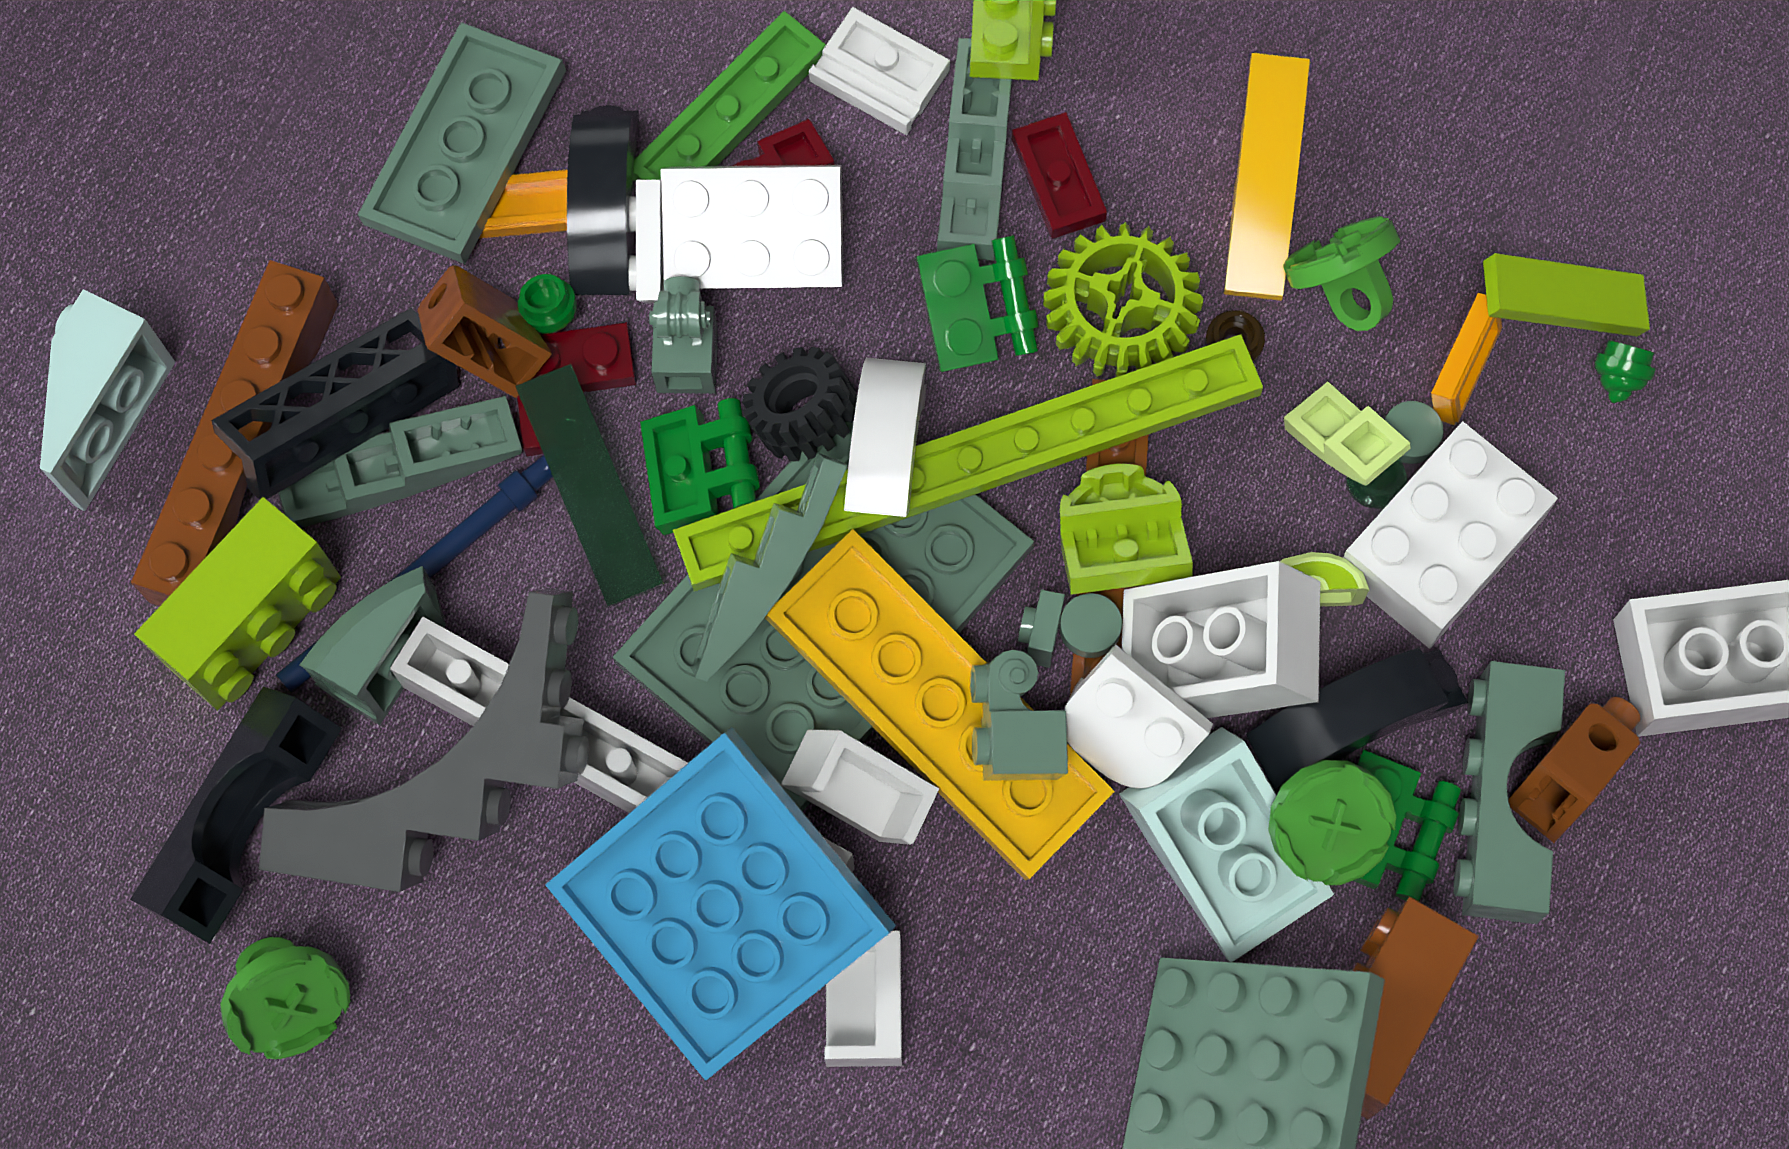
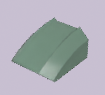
M421 566L393 579L358 602L325 632L299 665L309 673L316 682L315 685L342 704L378 725H381L404 690L390 670V667L421 618L425 617L443 628L446 626L435 586L424 567Z

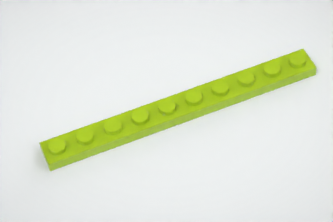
M1242 335L1228 338L916 446L910 508L906 517L844 511L848 470H845L823 526L808 552L841 541L852 529L860 535L1261 396L1263 385ZM806 484L674 529L673 533L694 592L721 583L731 553L754 560L773 504L777 503L797 510Z

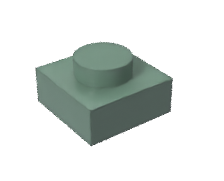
M1042 589L1037 608L1025 606L1018 642L1029 644L1027 654L1031 656L1036 665L1050 668L1065 594Z

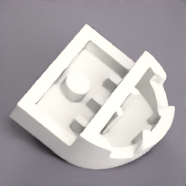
M1116 644L1085 679L1081 677L1064 709L1066 710L1067 742L1072 749L1108 778L1132 788L1153 787L1166 780L1209 735L1213 725L1212 722Z

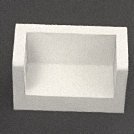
M807 730L781 784L783 787L879 842L910 845L914 843L939 788L840 730Z
M891 931L826 984L825 1063L827 1067L902 1066L900 931Z

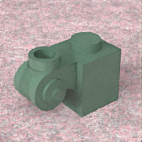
M689 277L668 278L664 281V291L659 292L658 301L654 302L653 311L649 313V323L653 328L651 373L657 393L716 394L718 326L714 306H705V301H702L700 283L697 280Z
M1005 651L995 657L989 664L972 665L971 700L973 703H983L982 727H974L972 733V757L974 765H983V781L1057 780L1068 774L1066 710L1031 711L1022 703L1020 697L1033 688L1038 678L1036 663L1031 656L1023 651Z

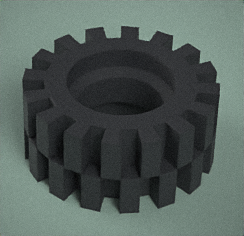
M803 347L793 349V358L790 359L782 352L775 356L778 363L776 366L770 368L765 363L758 369L763 376L761 380L750 379L747 387L752 393L743 394L742 403L746 409L742 411L744 417L767 450L771 451L775 457L782 459L786 455L789 461H799L801 452H803L809 460L816 457L817 447L821 445L825 447L827 452L834 448L836 445L832 438L836 434L845 438L850 432L845 421L854 422V407H856L857 402L856 389L829 352L823 354L820 348L811 347L807 354ZM814 395L803 407L788 413L797 402Z

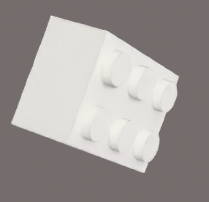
M842 165L665 167L661 169L663 282L671 277H689L697 280L700 283V288L842 287L844 282Z
M1462 421L1346 550L1343 558L1363 572L1369 587L1367 597L1430 649L1542 523L1558 498Z
M1280 561L1124 589L1122 650L1204 717L1213 718L1318 702L1319 580Z
M1789 580L1630 599L1613 621L1630 703L1638 710L1641 717L1640 722L1635 727L1638 737L1789 718Z

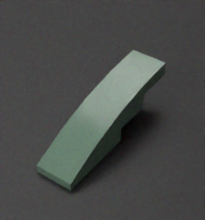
M959 38L949 116L937 252L975 244L978 259L995 261L991 240L997 239L1012 79L970 77L971 39Z
M503 396L389 423L388 433L374 436L278 492L283 514L300 528L421 493L521 454L522 448L507 398Z
M817 453L798 509L794 510L777 503L773 504L755 559L751 560L733 553L730 554L691 667L695 678L708 682L754 633L788 587L823 526L847 468V465L842 461Z

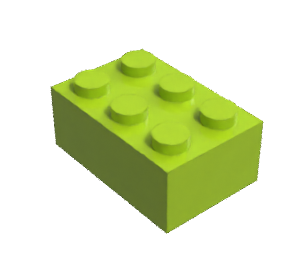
M262 497L134 635L168 669L218 711L226 701L228 703L234 702L247 691L254 678L252 673L268 656L271 658L275 657L287 648L294 638V628L310 611L315 613L321 610L331 600L337 588L336 583L341 576L319 544L268 500Z

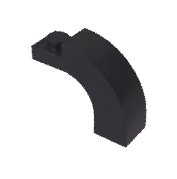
M603 105L595 107L590 111H581V115L573 116L567 171V246L570 286L575 295H630L628 268L629 257L634 255L633 232L629 230L628 206L629 197L632 196L633 165L640 133L639 111H623L618 106Z
M1419 647L1369 665L1319 689L1318 702L1289 706L1254 728L1246 736L1273 789L1282 787L1285 782L1302 768L1323 760L1339 761L1357 749L1392 732L1451 714L1467 704L1468 701L1458 684L1455 671L1446 662L1440 649L1423 653Z

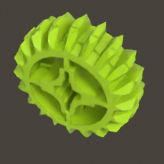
M1126 222L1120 225L1118 236L1111 237L1109 231L1101 225L1096 229L1095 243L1080 234L1075 239V252L1063 249L1058 255L1057 264L1060 268H1052L1047 275V284L1052 288L1044 292L1043 306L1046 309L1052 310L1046 316L1047 328L1060 331L1056 336V345L1059 350L1076 346L1072 355V362L1075 363V366L1083 364L1088 358L1093 359V373L1096 377L1105 372L1106 365L1115 366V374L1118 377L1127 374L1128 366H1135L1136 370L1150 366L1151 359L1159 363L1173 358L1171 350L1183 354L1189 345V339L1186 334L1197 333L1200 319L1195 313L1201 311L1203 306L1202 295L1194 292L1199 288L1200 284L1198 272H1185L1190 263L1187 252L1170 256L1174 245L1171 237L1163 239L1157 245L1152 243L1153 231L1150 226L1141 232L1140 238L1130 236L1131 230ZM1122 267L1121 270L1114 274L1097 273L1106 268ZM1143 272L1153 277L1161 285L1169 302L1161 300L1160 293L1149 289L1144 284L1142 279ZM1132 284L1130 298L1126 306H1122L1118 318L1114 319L1116 304L1121 296L1124 297L1128 285ZM1076 301L1086 303V310L1092 311L1101 317L1104 322L1102 332L1086 321L1079 311ZM1142 328L1150 330V332L1140 336L1123 337L1130 329Z

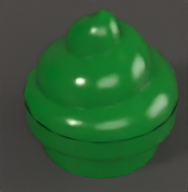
M541 274L529 279L523 285L517 307L522 317L538 333L549 334L564 329L572 321L577 311V298L572 287L566 281L561 280L555 275Z
M1608 340L1604 354L1597 353L1594 364L1595 370L1601 375V385L1609 393L1608 397L1612 403L1615 404L1628 399L1633 391L1643 389L1648 381L1653 379L1656 368L1650 366L1654 352Z

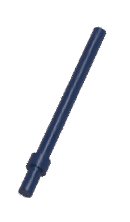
M554 445L522 473L519 474L516 470L497 484L500 491L390 581L421 566L424 567L429 578H432L514 509L520 513L538 498L535 492L571 463L569 458L557 445ZM316 642L276 674L291 693L311 677L299 665Z

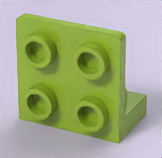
M973 0L970 77L1039 80L1040 57H1051L1053 44V22H1043V17L1055 16L1056 0Z

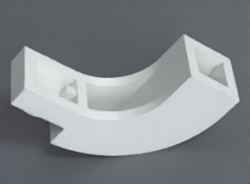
M866 357L862 368L855 408L844 511L906 517L909 513L918 426L921 411L925 406L926 385L924 380L926 363Z

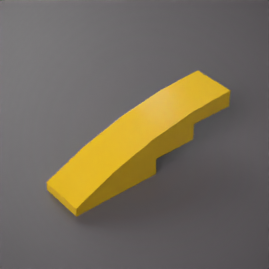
M1259 53L1251 54L1245 112L1241 129L1237 178L1233 196L1224 294L1282 301L1286 277L1283 264L1288 258L1310 59Z

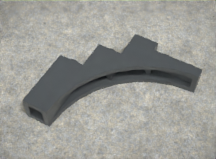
M546 588L528 593L519 642L501 686L474 727L441 760L403 785L376 796L338 802L288 800L265 808L259 870L402 892L422 883L423 877L428 874L431 868L434 848L432 841L427 839L428 833L479 841L500 832V826L505 824L511 805V794L508 788H504L505 781L559 789L576 782L578 774L584 772L589 756V740L586 736H582L584 719L560 716L561 708H564L568 703L572 686L571 673L569 670H565L567 645H571L574 642L578 628V611L575 607H572L573 591Z

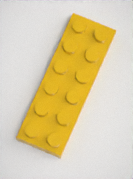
M854 529L794 585L765 616V619L928 783L939 788L938 793L1025 881L1030 879L1115 792L1068 744V774L1057 780L983 781V765H974L972 757V733L974 727H982L983 703H973L971 700L970 674L972 665H984L987 663ZM1021 698V701H1022V703L1025 705V707H1027V708H1028L1029 710H1031V711H1034V710Z

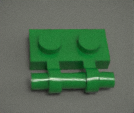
M1014 235L991 240L996 261L995 264L979 267L975 244L915 256L939 372L999 360L994 339L995 336L1011 333L1015 356L1038 351L1034 328L1039 327L1036 309H1029L1023 276L1028 275L1025 257L1019 258ZM1000 281L1007 315L990 319L983 284Z
M736 398L721 400L717 404L719 420L705 423L703 413L695 405L640 421L655 527L664 536L672 534L674 529L719 514L716 498L731 495L733 509L756 501L755 491L760 487L757 467L750 464L747 444L752 440L750 424L743 417L740 400ZM722 447L724 448L727 467L712 471L709 451Z
M1363 750L1356 765L1369 770L1388 791L1396 813L1394 831L1391 829L1390 837L1386 843L1389 848L1382 861L1363 877L1353 881L1375 890L1379 886L1386 868L1402 875L1395 895L1404 901L1411 897L1419 902L1426 883L1432 884L1438 872L1440 864L1435 859L1445 833L1453 832L1459 813L1454 809L1461 789L1452 783L1438 781L1431 801L1423 800L1413 795L1421 776L1420 772ZM1404 818L1421 824L1412 851H1405L1394 846Z

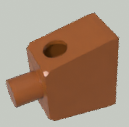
M453 265L446 270L419 305V319L425 344L429 350L514 398H517L552 355L537 330L528 324L518 312V303L513 298L457 265ZM499 337L505 346L503 349H500L498 346Z
M1611 697L1603 707L1591 702L1508 799L1510 808L1555 843L1592 804L1641 743L1639 737L1632 732L1641 720L1638 710L1631 703L1620 697Z

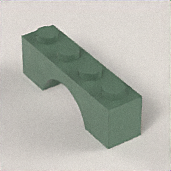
M1490 661L1480 675V679L1471 680L1467 700L1468 715L1477 716L1475 739L1467 738L1463 755V774L1472 776L1471 799H1462L1458 819L1459 835L1468 836L1466 859H1458L1454 874V896L1463 897L1462 915L1538 924L1549 914L1553 851L1529 837L1515 820L1508 802L1507 780L1515 758L1528 750L1549 744L1561 731L1565 670Z

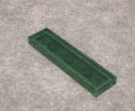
M569 364L515 386L607 607L611 608L664 586L572 365Z

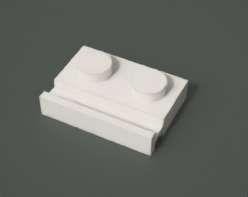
M852 7L823 49V55L816 66L813 65L809 70V79L813 84L907 135L918 114L921 115L949 73L950 60Z
M636 180V196L629 197L628 206L630 232H636V255H630L629 288L630 291H636V300L645 304H654L655 301H658L659 292L664 291L661 180Z

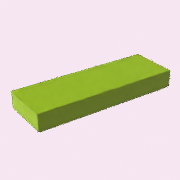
M1497 253L1483 261L1488 317L1636 337L1650 330L1644 275Z

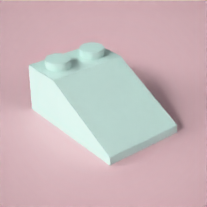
M84 289L75 303L68 305L60 314L55 326V335L51 341L40 469L75 507L86 511L176 362L144 318Z
M1222 727L1208 735L1179 767L1160 784L1148 788L1129 787L1119 793L1149 845L1230 962L1235 961L1334 895L1329 885H1324L1322 882L1307 881L1296 876L1274 851L1268 827L1271 805L1276 798V794L1246 743Z

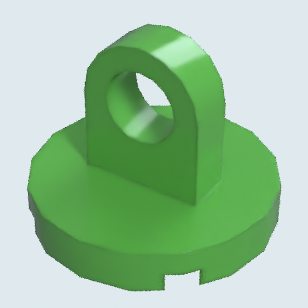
M1382 216L1364 219L1339 228L1338 232L1333 233L1334 237L1329 239L1330 244L1324 247L1321 246L1319 240L1316 242L1313 240L1292 253L1283 264L1291 288L1304 289L1322 285L1329 304L1338 320L1348 328L1356 331H1367L1375 327L1392 310L1393 296L1391 288L1378 259L1393 250L1400 242V238L1392 220L1389 221L1388 218H1383ZM1352 288L1361 290L1368 297L1371 311L1362 309L1355 302Z
M1323 760L1300 769L1282 785L1271 805L1268 831L1274 851L1296 876L1307 881L1322 882L1324 885H1342L1363 877L1382 861L1389 848L1386 843L1390 837L1391 829L1393 831L1395 829L1396 813L1390 794L1369 770L1349 761Z
M269 937L254 942L239 955L236 962L237 974L228 983L220 1006L222 1023L225 1030L241 1052L252 1056L251 1050L256 1053H264L266 1059H284L307 1052L326 1040L337 1028L335 1020L340 1016L342 1009L346 1014L350 1004L349 983L342 969L331 955L314 947L295 946L290 940L282 937Z

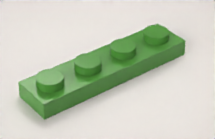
M783 11L634 160L632 179L635 182L636 180H661V169L665 167L718 166L809 74L813 65L816 66L822 57V51L826 44L787 12Z

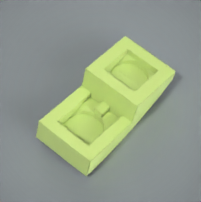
M1328 381L1284 417L1285 430L1324 462L1365 486L1410 450V442L1373 409L1367 406L1361 411Z

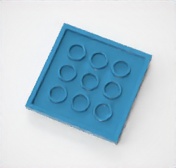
M733 727L717 738L546 884L550 892L705 1081L886 937L896 927Z

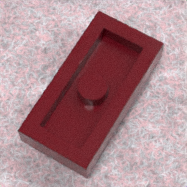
M1066 112L1012 130L1011 140L1051 240L1106 222V208Z

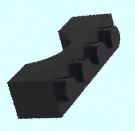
M263 686L130 900L177 928L210 944L243 891L239 876L240 860L254 826L263 815L265 808L269 807L283 793L299 784L310 782L342 728L296 697Z

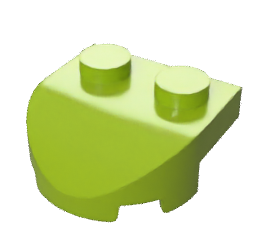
M1110 464L1085 472L1081 476L1080 485L1069 496L1063 494L1060 502V540L1071 595L1162 583L1192 577L1193 562L1181 518L1182 501L1177 489L1170 481H1166L1162 485L1146 477L1143 468L1139 465Z

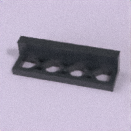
M410 308L211 420L214 433L242 460L248 489L259 500L262 497L268 499L389 428V423L404 420L457 389L459 385L456 364L427 348L419 314ZM409 332L422 342L410 350L389 349L390 343ZM353 364L373 365L372 372L361 378L340 377L341 371ZM302 393L323 394L322 400L311 407L290 406L291 399ZM253 421L273 422L269 431L251 441H248L238 431Z

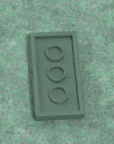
M461 22L358 213L363 225L466 264L488 218H490L510 176H512L566 72L562 59Z

